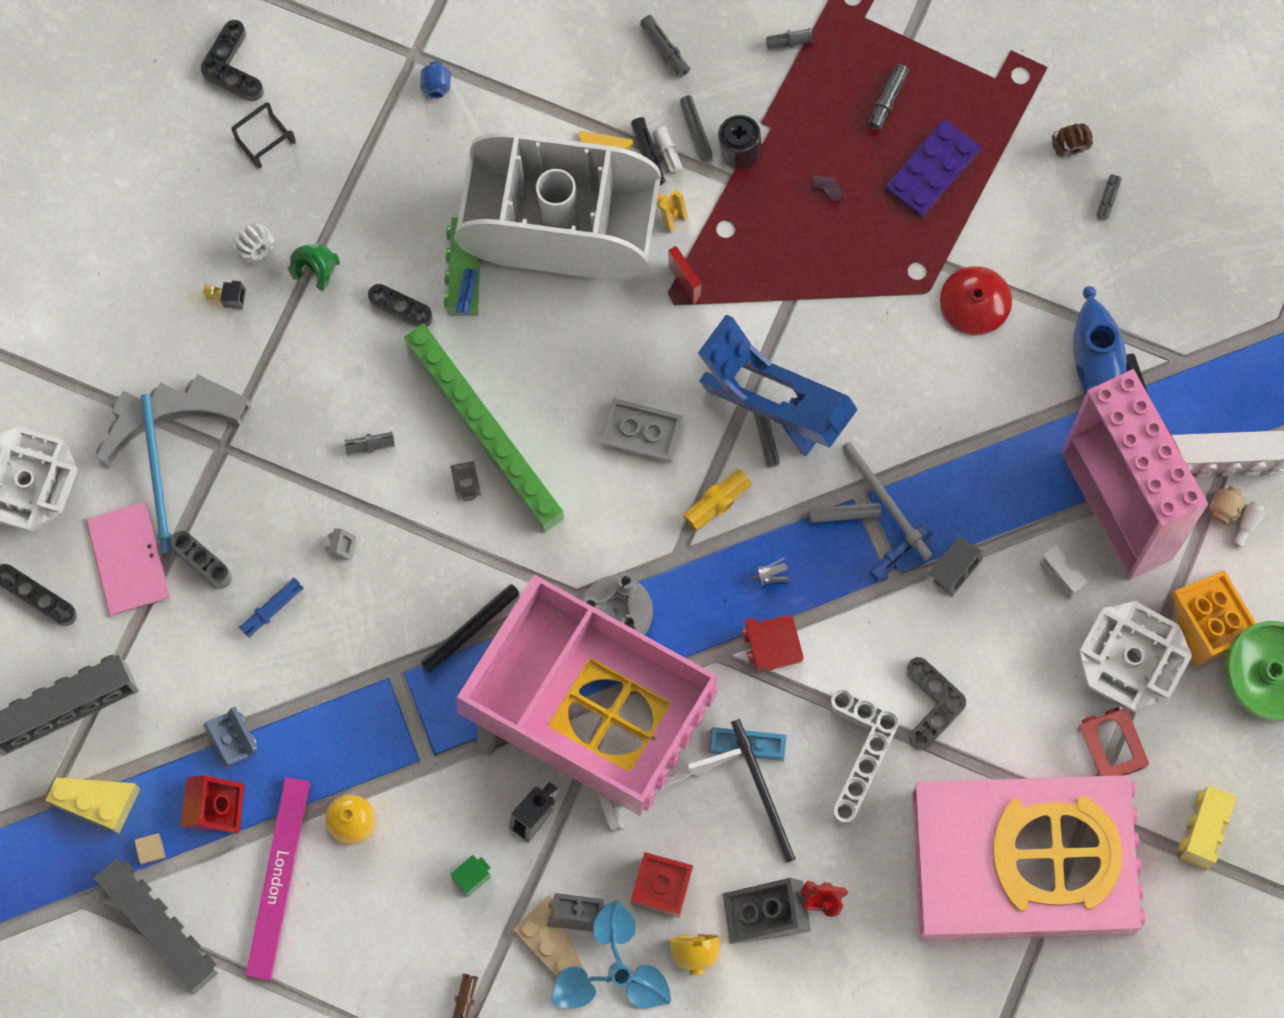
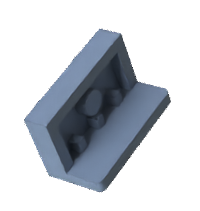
M236 707L230 708L228 713L206 721L203 725L225 768L252 758L257 750L256 739L249 733L245 718L242 713L238 712Z

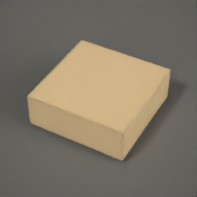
M159 833L135 839L141 865L166 859Z

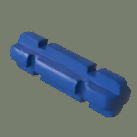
M466 268L463 272V280L461 281L458 295L459 302L456 305L457 314H469V303L472 300L474 282H476L477 272L474 269Z

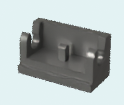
M959 536L929 572V575L934 578L933 582L953 597L982 561L981 550Z
M555 893L548 908H551V914L547 918V926L593 932L594 920L599 911L604 907V899Z

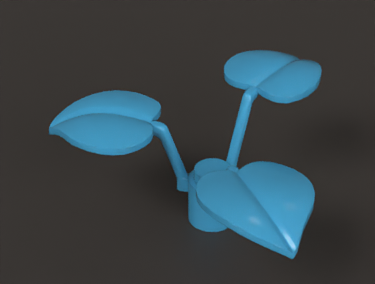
M614 900L605 905L597 914L593 924L595 939L603 945L611 943L616 960L609 967L608 976H591L588 978L586 971L581 967L571 966L565 968L558 974L554 983L551 997L554 1005L562 1008H578L587 1005L596 995V989L590 983L592 981H606L607 983L612 981L620 987L627 985L626 995L628 1000L639 1008H651L671 1002L668 983L657 968L650 965H641L636 969L635 975L632 976L631 970L622 963L616 943L625 944L629 942L635 934L636 924L632 914L619 901Z

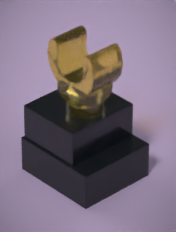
M241 281L223 282L222 289L212 285H204L203 295H206L205 299H220L224 307L243 310L246 288Z

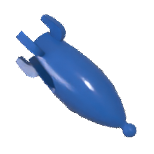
M1087 286L1083 289L1082 294L1086 301L1077 317L1073 334L1075 364L1085 395L1087 390L1127 372L1126 351L1119 327L1109 311L1094 298L1096 290L1092 286Z

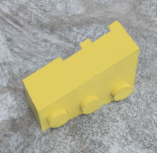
M56 777L45 801L58 809L119 834L140 788L135 783Z
M1209 785L1204 791L1199 790L1194 803L1198 805L1196 813L1190 814L1186 827L1189 828L1187 838L1182 837L1177 849L1181 852L1180 860L1208 870L1216 863L1218 858L1216 853L1219 845L1223 842V833L1226 825L1229 823L1237 796Z

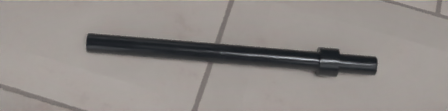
M734 720L731 722V725L738 740L736 744L738 749L740 748L743 752L786 863L796 860L751 748L753 744L750 736L747 737L741 720Z

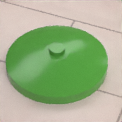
M1264 621L1244 629L1231 643L1225 662L1226 680L1235 700L1253 716L1268 721L1284 720V622Z

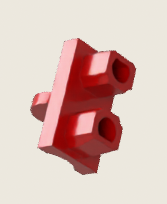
M806 881L800 891L801 895L805 898L802 906L806 910L823 911L828 917H836L843 909L841 899L847 896L849 892L844 887H834L828 882L816 885L813 881Z

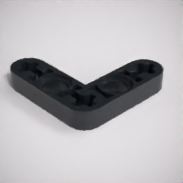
M230 20L224 25L203 60L201 72L207 81L246 100L257 101L264 93L260 80L229 65L246 36L243 23L239 20ZM238 28L239 34L234 33L232 36L230 30ZM221 46H228L230 48L226 55H219L217 50ZM215 66L217 72L211 71L209 74L207 68L212 69ZM234 74L239 78L235 84L226 83V78L229 75ZM255 85L257 91H252L251 93H249L248 88L246 86L253 88Z
M915 657L907 665V675L937 703L910 734L909 741L911 746L916 750H925L963 712L966 706V698L927 660ZM912 665H923L922 672L926 676L929 672L932 673L925 684L922 682L924 676L919 672L914 674V667ZM932 680H939L943 684V690L933 692L929 687V683ZM947 689L951 690L948 694L951 699H960V708L957 706L951 708L949 706L951 701L946 696L944 700L940 699ZM935 714H940L944 717L945 724L941 727H935L931 723V717ZM928 727L931 731L926 735V743L921 741L918 744L915 734H923Z

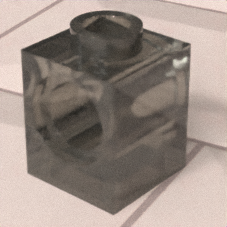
M474 461L450 466L457 500L472 501L481 495ZM464 479H471L473 481L469 487H462L460 485Z

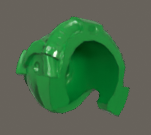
M304 245L296 248L291 254V265L288 267V270L293 279L299 280L303 276L302 267L307 265L317 276L316 287L323 292L329 284L335 265H340V260L336 253H333L324 245Z

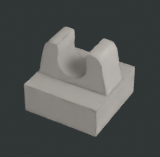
M334 528L333 533L328 534L331 543L330 547H325V551L341 559L351 560L356 536L343 529Z

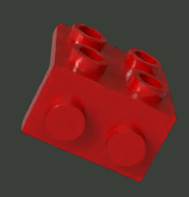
M791 615L757 623L755 618L745 620L744 628H741L744 643H749L751 651L747 652L750 666H755L756 673L798 664L803 661V652L795 622Z

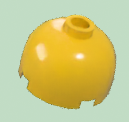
M345 794L335 798L329 805L325 814V825L329 834L337 842L345 845L357 844L365 841L373 833L376 825L375 813L371 804L363 797L355 794Z
M697 934L698 936L694 937L682 935L671 938L670 953L674 963L681 969L689 970L690 975L704 974L705 969L712 967L719 958L721 948L719 935Z

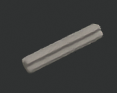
M879 503L809 509V520L812 523L881 516V506Z

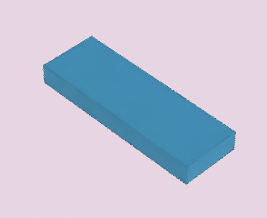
M712 727L709 753L723 754L738 749L736 744L738 740L734 730ZM745 730L747 737L750 736L753 746L751 748L755 758L784 761L786 735Z

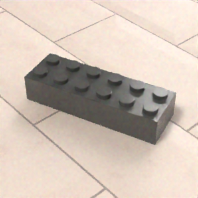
M109 655L101 659V663L93 667L85 666L78 670V674L70 678L66 676L56 680L55 685L47 689L42 687L33 691L32 696L24 700L19 698L10 702L9 707L0 710V754L5 756L139 692L128 665L119 655Z

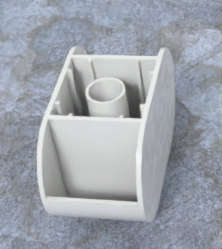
M516 133L485 134L477 137L470 146L469 161L454 239L457 245L467 253L498 265L596 279H626L635 277L643 273L647 267L661 172L648 158L623 148Z

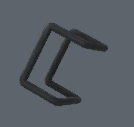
M269 102L258 107L231 128L237 143L258 168H262L260 157L284 139L288 138L292 144L296 143L293 131H287L274 115ZM267 108L269 116L284 134L254 156L239 138L236 129Z

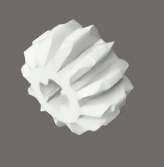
M254 222L251 226L246 225L243 231H239L240 234L234 238L235 243L232 246L242 261L254 264L257 260L262 261V258L268 255V251L273 249L272 244L275 240L266 226Z

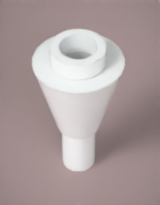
M1255 502L1245 505L1240 523V531L1234 544L1240 547L1244 546L1249 533L1267 515L1263 511V506Z

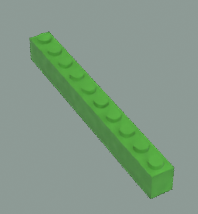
M423 323L405 335L406 346L544 533L564 519L561 507L426 325Z

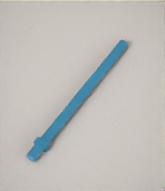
M143 394L140 396L159 531L157 540H160L161 553L167 554L171 553L170 538L172 535L168 531L150 394Z

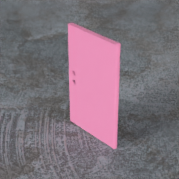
M146 501L86 519L110 617L170 598Z

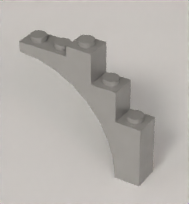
M199 374L188 383L186 394L161 382L150 393L154 427L167 421L187 417H207L241 426L251 408L248 398ZM125 391L120 396H117L112 403V413L117 421L111 423L108 437L105 442L102 441L96 450V458L100 464L108 468L118 454L133 439L145 432L141 399Z

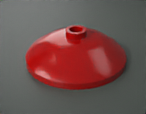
M970 266L956 271L946 280L940 295V307L947 322L956 330L969 335H985L1000 328L1007 320L1012 308V294L1007 282L997 272L985 267ZM979 292L982 297L976 298L973 294Z

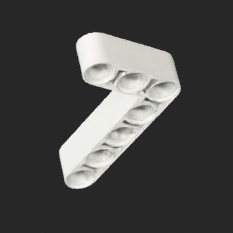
M839 689L831 697L830 709L832 712L870 731L833 811L835 823L840 826H848L854 821L897 731L899 719L894 712L848 690ZM841 697L845 698L848 701V706L840 708L835 704V700ZM861 708H866L870 711L871 716L866 719L861 718L857 711ZM889 719L893 722L894 727L884 729L880 725V721ZM879 741L883 745V749L878 752L873 751L870 748V743ZM862 763H868L873 771L869 774H864L860 771L859 766ZM852 785H857L861 788L862 794L852 796L848 788ZM840 808H848L851 816L847 819L841 818L837 812Z

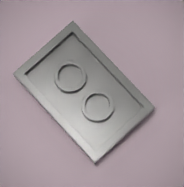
M613 398L600 444L601 446L671 463L683 415Z

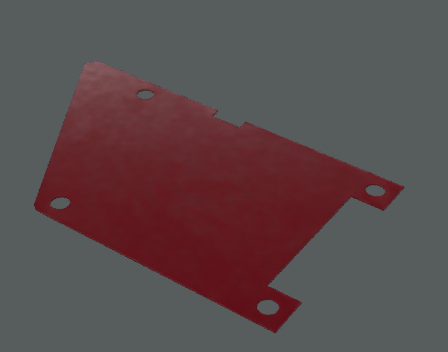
M828 0L812 29L813 43H805L761 122L771 127L762 144L761 157L756 164L749 168L735 169L686 258V261L701 282V301L694 305L922 295L928 293L937 280L1048 67L1011 50L995 79L865 18L874 0H861L857 5H849L845 0ZM895 65H904L909 69V72L893 102L892 112L887 115L880 131L869 128L867 122L874 111V104L881 97ZM1018 67L1025 68L1030 74L1029 80L1024 84L1014 82L1011 77L1014 69ZM946 119L982 147L974 159L921 218L885 190V186L938 125ZM730 221L734 224L735 232L731 237L724 238L717 233L716 228L720 222ZM911 264H923L927 270L926 276L920 280L912 279L908 274V268ZM675 278L667 292L673 305H693Z

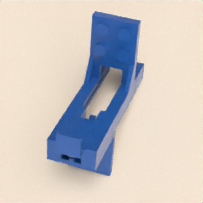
M724 316L698 351L699 356L712 372V374L705 372L699 380L707 392L781 424L804 456L809 454L816 443L830 448L858 410L848 395L773 364L750 343L731 316ZM742 367L793 389L797 397L796 399L792 397L789 403L782 401L781 404H778L740 387L734 377Z

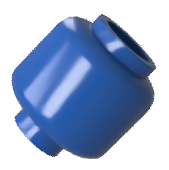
M430 62L428 66L421 69L420 89L427 97L434 99L442 98L450 91L451 72L442 63Z

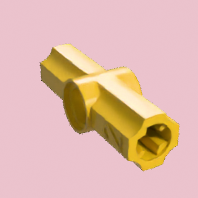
M738 468L719 485L715 484L703 494L702 499L684 513L683 517L691 528L697 532L716 515L720 516L733 505L734 500L752 486V482Z

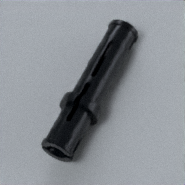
M644 117L632 120L631 126L642 156L651 160L661 172L660 185H662L666 180L660 166L661 159L655 152Z

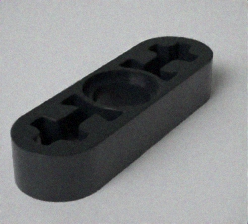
M375 284L368 291V298L372 306L416 327L424 323L427 327L433 320L429 306L383 284ZM383 292V296L390 300L389 306H387V300L379 298L377 301L374 294ZM397 301H405L407 307L404 311L399 312L394 309V304ZM412 306H414V312L418 314H421L424 311L427 318H421V320H418L417 315L411 312Z

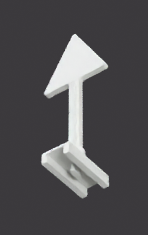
M740 748L686 765L688 769L679 770L667 775L666 777L668 778L662 789L684 781L693 774L699 777L740 755ZM597 792L610 829H614L615 832L624 829L619 810L624 807Z

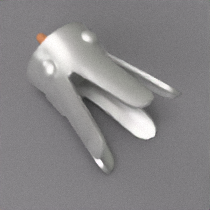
M785 557L768 566L758 567L759 575L752 578H760L762 586L773 582H790L788 577H770L787 570L786 564L773 566L783 561Z

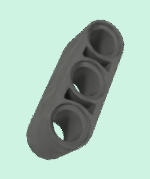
M177 531L172 535L171 546L182 560L215 588L223 589L229 586L232 576L227 566L188 532ZM182 540L189 541V544L186 548H178V544ZM199 556H207L203 564L195 563ZM217 571L225 572L223 578L219 580L213 579Z

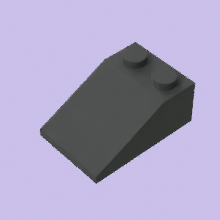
M790 877L723 893L730 943L785 937L811 931L808 910L802 906L805 898L800 893L804 886V881Z

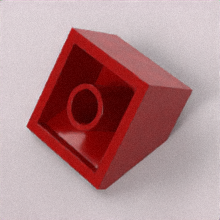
M207 775L187 777L181 827L198 831L238 834L240 831L245 784Z

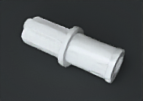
M662 126L655 129L653 135L660 148L659 154L663 155L668 170L675 173L682 169V164L676 152V144L672 143L667 127Z

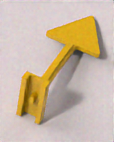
M579 131L580 140L583 143L613 146L627 150L633 145L631 139ZM676 189L668 197L658 192L657 207L661 211L665 228L672 233L675 230L673 222L679 216L684 220L688 218L683 195Z

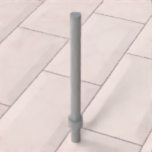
M845 443L842 448L904 531L906 540L911 546H915L924 560L930 558L932 553L922 541L923 537L917 529L914 530L852 443Z

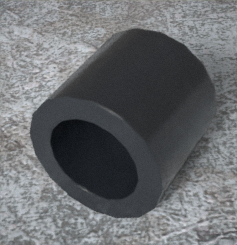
M741 114L733 115L724 120L720 125L718 138L721 157L725 163L738 169L749 168L756 164L762 153L760 127L756 121L749 116Z

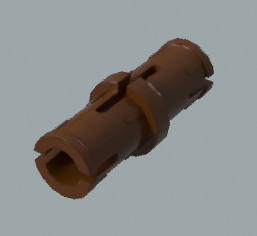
M462 974L459 993L454 999L456 1005L452 1018H460V1016L461 1018H468L470 1007L474 1006L475 1002L473 995L478 977L471 976L470 978L469 974Z

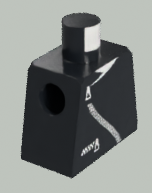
M550 782L542 790L535 786L511 813L509 829L529 843L554 811V798L560 790Z

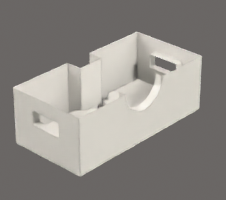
M1055 545L1042 555L1040 561L1051 575L1055 576L1070 598H1073L1085 589L1088 582L1077 569L1072 571L1065 565L1067 557Z

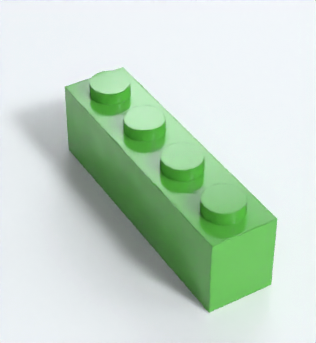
M451 217V226H447L446 231L447 240H450V248H446V262H450L449 270H445V285H449V292L444 293V307H448L450 315L478 316L480 259L467 253L457 245L454 235L458 217ZM466 268L474 269L477 272L476 282H474L472 300L469 303V314H457L456 305L459 302L458 295L461 281L463 280V272Z

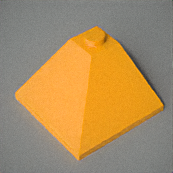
M1225 570L1172 592L1177 621L1192 654L1191 661L1195 668L1226 654L1231 643L1240 632L1247 627L1257 624Z

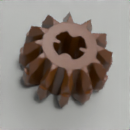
M1075 123L1055 131L1052 136V145L1056 154L1061 157H1070L1090 149L1093 144L1092 132L1089 130V126L1083 123Z

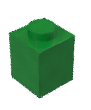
M472 855L450 875L469 897L491 878L488 872L491 867L482 857L477 859Z

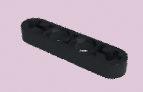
M9 564L0 565V574L9 571V575L16 580L13 584L8 579L2 580L0 576V586L62 626L72 625L76 621V609L69 602ZM25 582L30 583L32 586L31 591L26 595L20 594V585ZM44 595L51 596L52 601L48 607L39 606V599ZM58 606L63 611L68 610L70 617L62 618L60 613L54 609Z

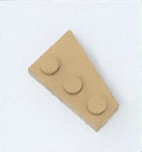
M549 895L513 931L557 977L567 967L576 966L583 968L566 929L547 926V918L551 914V908H548L552 900L551 895Z

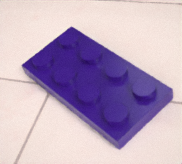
M944 119L885 186V190L922 218L980 152L982 146Z

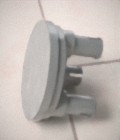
M622 573L601 578L594 582L582 596L581 600L643 635L650 628L653 619L651 598L646 589L635 581L631 574L628 576V573Z

